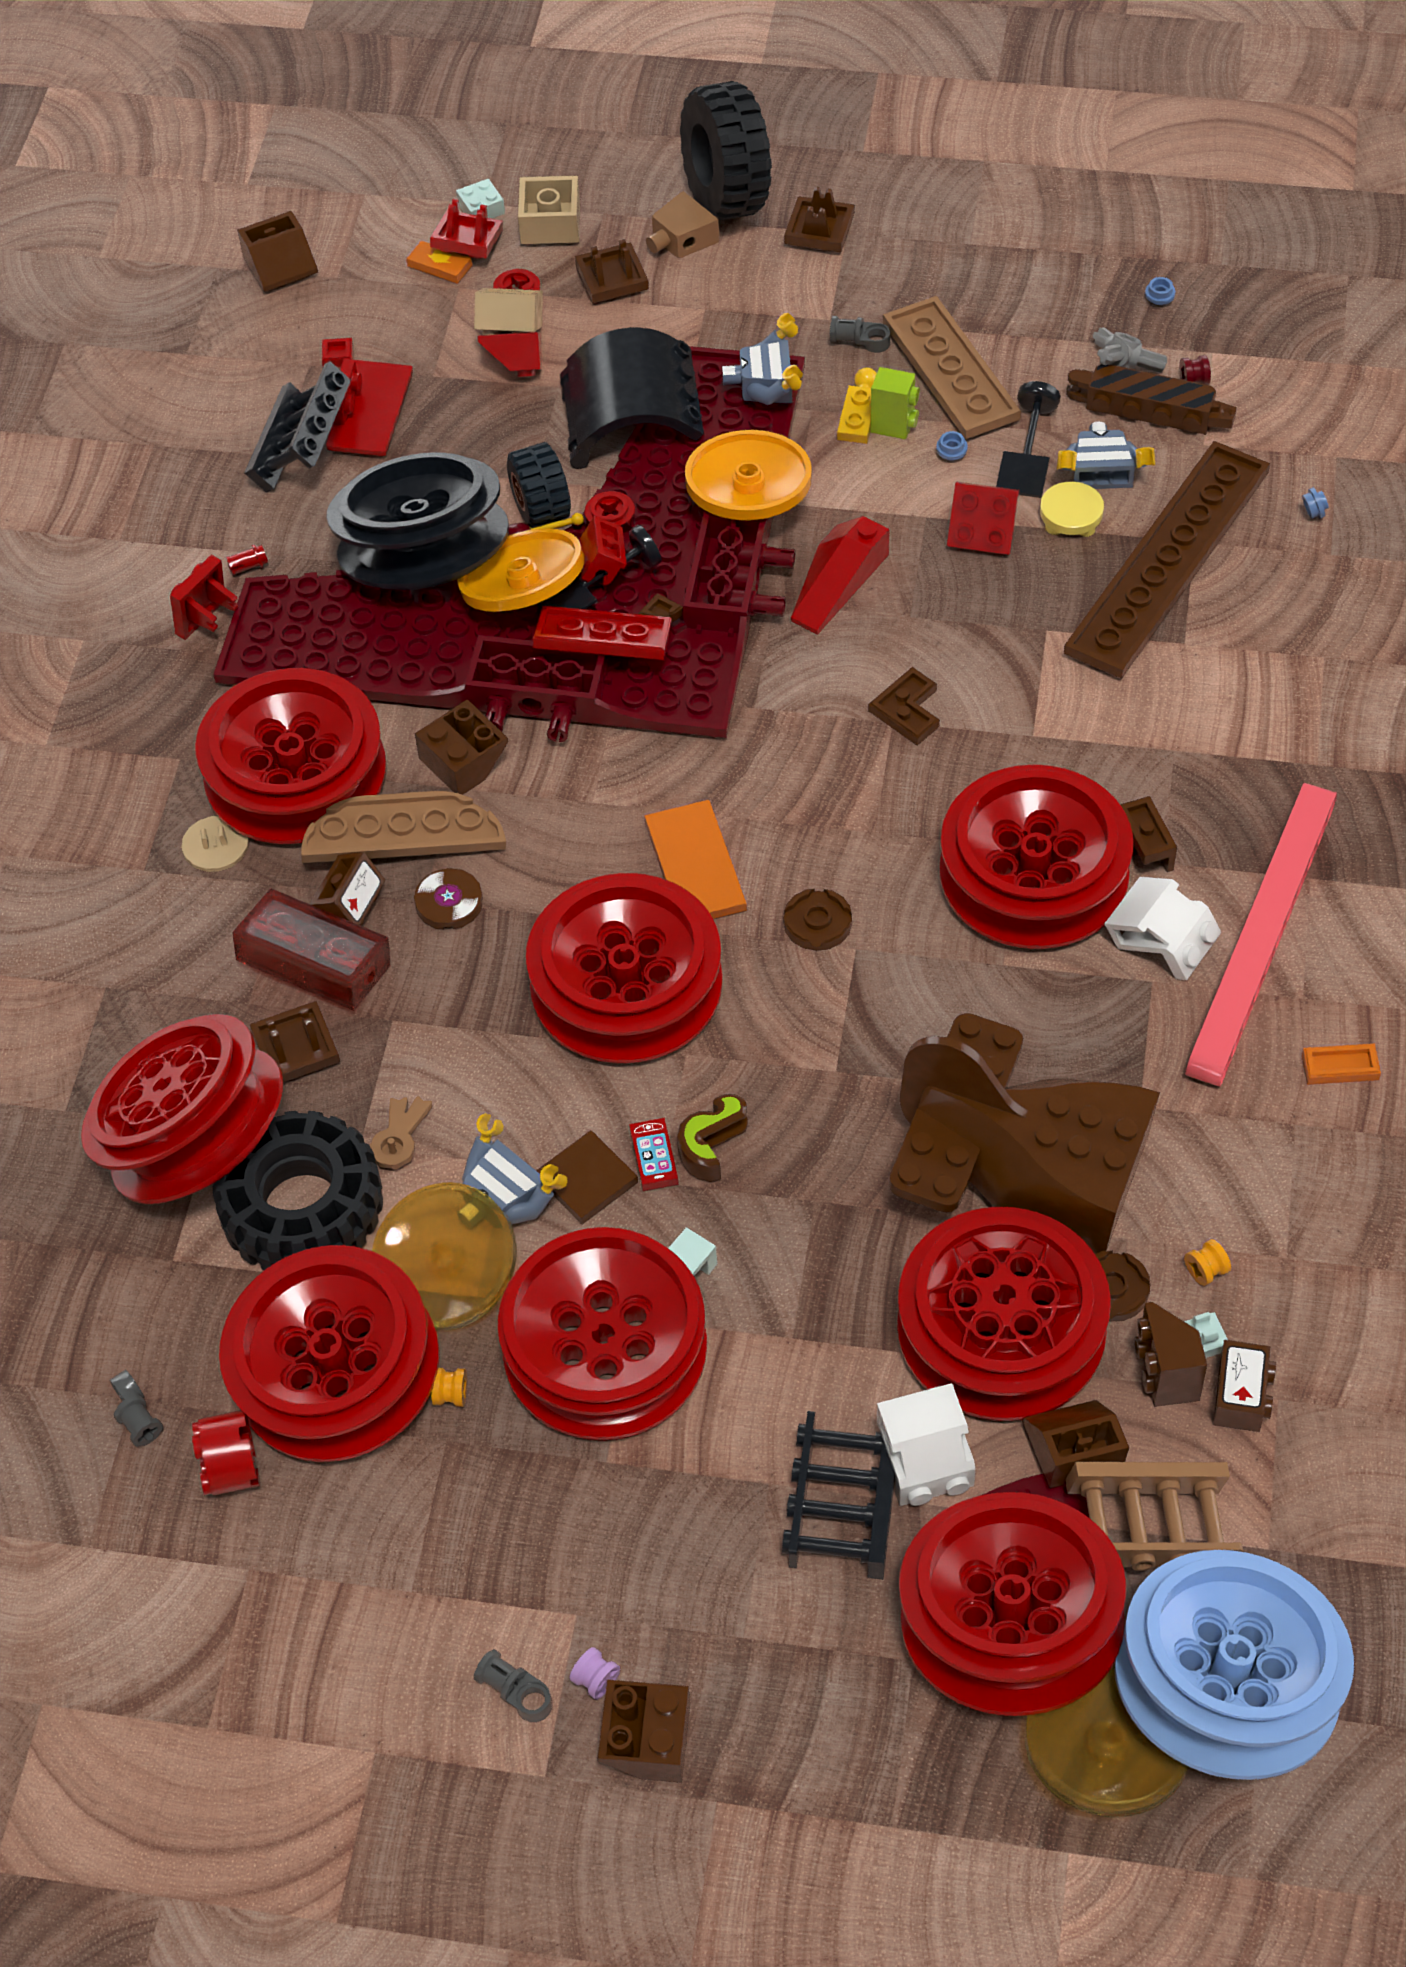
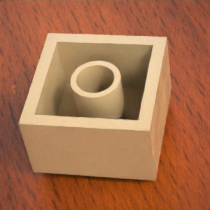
M578 176L520 177L518 222L521 244L579 242L580 194Z
M482 288L476 291L474 329H482V335H496L504 333V330L512 331V334L535 332L542 327L543 291Z

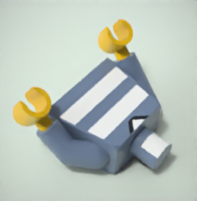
M784 313L778 318V331L774 330L760 343L754 346L743 347L740 350V365L722 366L723 385L741 384L742 397L745 401H756L765 405L792 403V390H798L801 387L802 381L800 378H802L803 373L796 365H790L788 340L784 338L785 336L789 338L794 337L798 333V326L795 324V319L790 313Z
M1098 421L1089 426V431H1081L1078 434L1077 443H1072L1067 450L1058 452L1057 469H1072L1074 471L1073 482L1084 483L1094 489L1133 488L1135 467L1155 466V452L1152 447L1137 448L1133 443L1126 440L1123 431L1107 430V425Z
M486 1113L480 1115L476 1122L481 1136L475 1138L462 1177L464 1195L468 1204L458 1212V1215L471 1229L476 1227L484 1218L490 1220L498 1228H506L510 1224L534 1220L539 1217L553 1197L552 1190L563 1189L567 1185V1177L563 1174H558L553 1180L554 1174L559 1169L557 1166L552 1164L546 1165L538 1173L498 1139L493 1143L491 1141L492 1136L501 1134L504 1126L501 1120L496 1119L493 1127L488 1130L487 1124L491 1115Z

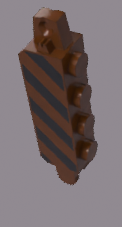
M1100 364L1096 366L1094 372L1072 369L1068 373L1067 381L1071 385L1067 387V397L1087 403V410L1204 435L1207 434L1209 427L1231 429L1235 421L1237 407L1216 401L1217 391L1210 385L1110 364Z

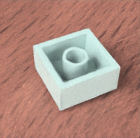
M489 179L456 190L459 207L463 213L476 215L477 210H480V205L483 204L487 205V218H495L505 214L504 200Z

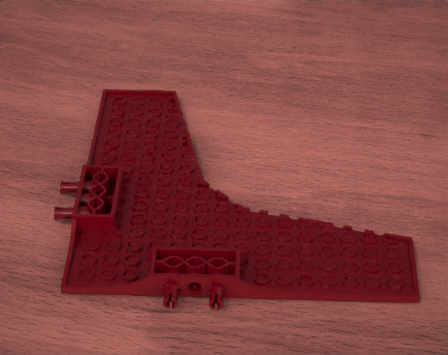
M689 346L695 372L704 434L695 441L668 426L654 423L637 424L619 453L618 462L615 467L610 468L604 485L601 489H597L594 494L595 496L602 492L616 491L629 496L635 505V517L631 518L629 526H621L623 528L625 554L633 549L629 540V531L632 527L639 524L655 542L662 562L655 567H649L636 556L627 562L624 569L620 568L613 581L608 585H603L602 578L587 587L598 602L585 610L638 614L657 593L683 607V616L671 623L664 660L533 648V637L542 611L537 603L510 611L490 612L478 610L469 606L463 600L458 587V579L425 589L387 590L358 583L346 576L342 570H336V575L318 576L317 572L304 573V576L290 579L287 574L245 578L237 602L239 607L234 611L213 674L215 683L234 685L255 675L273 670L308 668L329 672L346 679L358 687L370 700L455 708L468 699L479 711L486 712L485 716L501 732L503 731L506 714L551 719L547 730V737L555 742L557 741L558 732L561 733L559 742L567 740L571 721L727 738L752 617H755V614L784 617L786 607L785 596H769L757 593L762 569H765V566L794 569L796 550L793 548L767 546L773 517L758 520H734L714 515L698 506L686 489L685 466L688 458L697 447L721 434L741 430H761L780 434L790 439L800 388L792 390V403L765 405L756 401H745L742 397L741 384L723 385L722 366L740 365V351ZM790 355V365H796L804 373L805 357ZM613 511V512H611V513H607V512H604V513H605V516H607L608 514H614V515H615V514H616V511ZM585 512L582 514L584 521L581 525L571 524L572 526L564 530L576 536L578 540L589 525L586 522ZM580 572L577 577H578V578L580 579V581L582 582L583 579H581V572Z

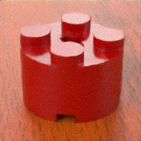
M241 1410L198 1419V1422L192 1423L194 1435L192 1436L195 1457L200 1459L202 1471L200 1472V1479L204 1495L212 1494L215 1496L260 1486L258 1468L255 1469L254 1467L256 1454L248 1417Z

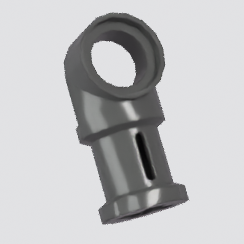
M832 316L830 342H836L837 340L855 341L856 345H864L866 350L879 353L887 350L890 346V329L881 323L864 322V319L859 317L857 320ZM876 335H880V336H883V337H884V338L881 339V340H871V339H870V337L876 336Z
M125 1369L109 1380L123 1401L115 1410L114 1418L119 1424L126 1426L131 1433L130 1440L136 1447L145 1446L159 1436L163 1430V1424L159 1419L152 1418L147 1411L142 1391Z
M495 1649L487 1652L478 1663L474 1672V1680L479 1684L485 1682L499 1691L501 1698L515 1707L523 1720L539 1722L549 1716L553 1702L549 1688L542 1681L522 1667L516 1669L501 1659V1654ZM530 1693H540L545 1697V1701L539 1709L529 1710L522 1705L524 1698Z

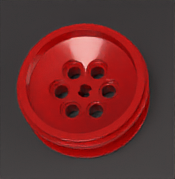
M595 1227L577 1230L553 1239L537 1249L518 1268L504 1291L499 1307V1342L503 1353L505 1372L513 1392L526 1410L545 1425L573 1437L598 1441L617 1440L648 1431L665 1421L683 1406L693 1393L703 1373L707 1355V1334L705 1328V1308L699 1285L687 1265L674 1252L658 1241L635 1231L622 1228ZM599 1307L610 1308L604 1312L595 1311ZM639 1320L643 1322L638 1326L629 1325L632 1321ZM568 1326H576V1327H578V1328H577L576 1330H574V1331H564V1330H563L564 1328H566V1327H568ZM635 1354L646 1355V1357L639 1360L631 1358ZM571 1359L580 1360V1362L575 1365L565 1364L567 1361ZM606 1373L614 1375L611 1379L607 1380L599 1378Z

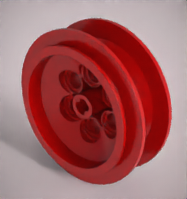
M308 668L278 669L255 675L238 683L220 696L209 708L201 721L196 736V759L203 776L204 788L210 806L227 826L246 837L262 842L276 844L302 843L309 825L312 822L315 823L326 813V808L348 798L378 795L386 775V755L380 739V724L374 706L368 697L354 684L335 674Z
M1019 765L1003 768L971 783L950 805L941 831L942 852L939 866L941 886L949 905L960 919L973 930L989 939L1005 945L1029 949H1046L1069 945L1091 936L1104 927L1105 922L1126 896L1129 885V867L1133 854L1131 825L1125 811L1115 797L1100 784L1082 774L1049 765Z
M616 873L595 877L576 884L562 892L544 908L536 919L528 937L526 965L530 979L531 999L538 1019L547 1032L560 1044L590 1059L610 1063H635L656 1059L676 1051L689 1043L706 1027L713 1017L721 998L723 982L720 962L721 943L717 926L711 914L700 900L689 891L671 881L656 876L638 873Z
M212 1014L172 1024L136 1045L117 1062L103 1079L93 1096L83 1120L81 1130L83 1149L96 1165L111 1170L112 1180L118 1191L133 1202L156 1204L193 1194L210 1186L232 1171L259 1143L274 1118L283 1093L281 1069L270 1055L255 1049V1042L251 1031L242 1021L235 1017Z
M987 1207L958 1214L942 1222L927 1233L915 1246L904 1265L898 1289L897 1331L899 1344L909 1369L926 1390L952 1383L961 1409L967 1415L989 1420L1012 1421L1023 1420L1024 1417L1055 1410L1072 1400L1084 1389L1097 1371L1102 1360L1111 1309L1110 1290L1105 1271L1093 1250L1080 1236L1059 1221L1041 1213L1014 1207ZM1024 1272L1028 1275L1020 1277L1015 1275L1014 1273ZM986 1273L989 1276L984 1278L978 1277L975 1274ZM1044 1300L1050 1304L1039 1305L1035 1301ZM962 1302H967L972 1304L973 1306L966 1308L961 1307L958 1304ZM1028 1330L1033 1334L1027 1336L1019 1334L1018 1331ZM989 1331L993 1336L986 1337L979 1333Z
M329 1245L306 1249L279 1260L260 1273L243 1290L226 1318L220 1340L219 1361L222 1378L228 1393L238 1408L248 1417L250 1428L260 1439L270 1447L290 1457L314 1462H332L355 1458L383 1446L400 1434L416 1418L431 1394L438 1373L439 1342L435 1325L423 1304L416 1286L398 1265L371 1250L346 1245ZM368 1331L364 1337L357 1338L361 1333ZM305 1350L300 1356L294 1357L297 1352ZM376 1364L371 1370L364 1371L367 1366ZM306 1383H311L308 1388L300 1390ZM347 1390L344 1395L335 1397L338 1392Z
M1002 1492L976 1496L956 1503L933 1517L913 1538L903 1558L899 1589L902 1604L901 1628L905 1647L921 1675L935 1689L955 1702L971 1709L997 1715L1025 1716L1046 1713L1062 1708L1082 1698L1093 1690L1112 1669L1119 1654L1125 1631V1572L1121 1558L1109 1537L1095 1522L1077 1509L1052 1498L1029 1493Z

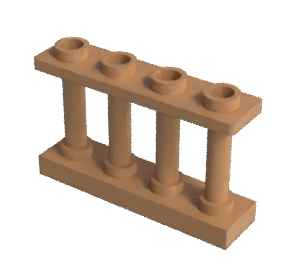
M1075 1462L1065 1479L1067 1493L1081 1494L1083 1497H1086L1089 1518L1107 1536L1108 1530L1102 1494H1119L1121 1497H1124L1132 1543H1113L1121 1558L1123 1567H1132L1136 1571H1146L1154 1567H1160L1177 1557L1199 1551L1233 1550L1243 1552L1242 1543L1224 1542L1215 1496L1219 1494L1230 1478L1227 1462ZM1140 1494H1157L1159 1497H1162L1170 1542L1148 1543ZM1178 1494H1195V1496L1200 1497L1208 1542H1186Z

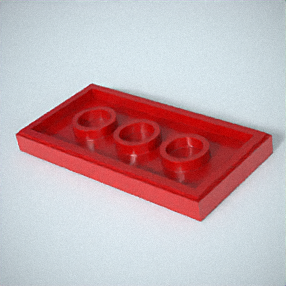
M543 606L533 637V648L664 660L672 618Z

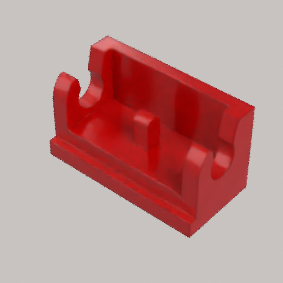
M594 516L579 539L585 557L581 570V579L590 582L595 577L597 571L605 570L607 574L603 578V585H608L613 581L620 568L624 569L627 565L623 528Z

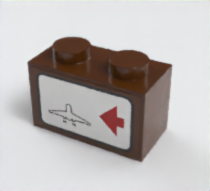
M364 852L338 855L309 905L332 933L358 930L363 924L364 917L372 903L377 899L378 893L386 879Z
M1224 1339L1219 1364L1214 1426L1260 1432L1263 1418L1270 1419L1273 1396L1266 1395L1267 1384H1274L1276 1362L1269 1361L1271 1346Z

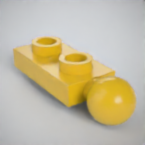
M865 367L860 369L854 378L856 386H848L837 430V440L868 444L871 431V387L877 374L872 368Z

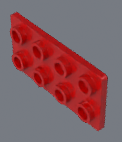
M343 359L340 370L350 379V384L326 442L327 450L385 456L408 390L413 367L411 365Z

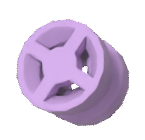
M592 1647L574 1665L570 1674V1681L578 1686L584 1685L588 1689V1694L595 1700H598L606 1693L607 1679H617L620 1666L612 1661L606 1662L602 1659L601 1652Z

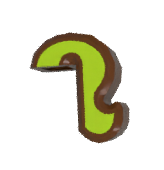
M724 1094L716 1097L713 1100V1111L695 1112L688 1115L680 1124L677 1135L678 1152L683 1166L697 1179L708 1182L721 1180L720 1162L711 1148L746 1132L748 1126L746 1116L747 1104L742 1097L736 1094Z

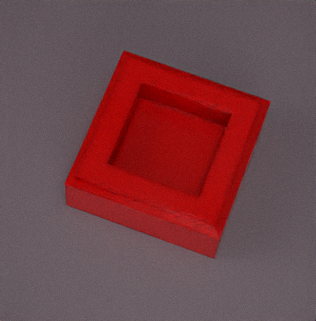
M352 338L322 339L323 367L329 361L336 367H341L343 359L353 360Z

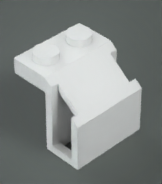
M1139 877L1105 922V926L1119 950L1161 953L1175 979L1187 980L1219 937L1221 930L1209 907L1202 901H1192L1176 890L1179 884L1173 879ZM1119 930L1125 931L1123 935H1121Z
M952 1383L877 1403V1423L896 1475L895 1494L899 1506L907 1504L913 1506L922 1505L930 1501L932 1497L947 1493L949 1495H958L974 1486L976 1468L965 1434L969 1433L968 1426Z

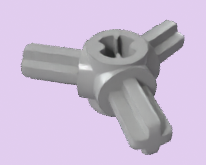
M1104 327L1099 328L1098 332L1093 333L1095 344L1102 348L1097 352V356L1101 357V364H1110L1129 369L1139 366L1158 373H1162L1165 369L1167 357L1143 349L1142 343L1138 338L1122 332H1115L1113 334Z

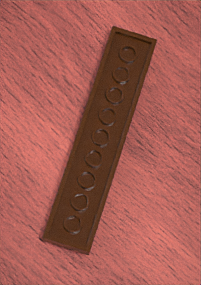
M1213 441L1064 645V654L1122 679L1267 476L1270 463Z

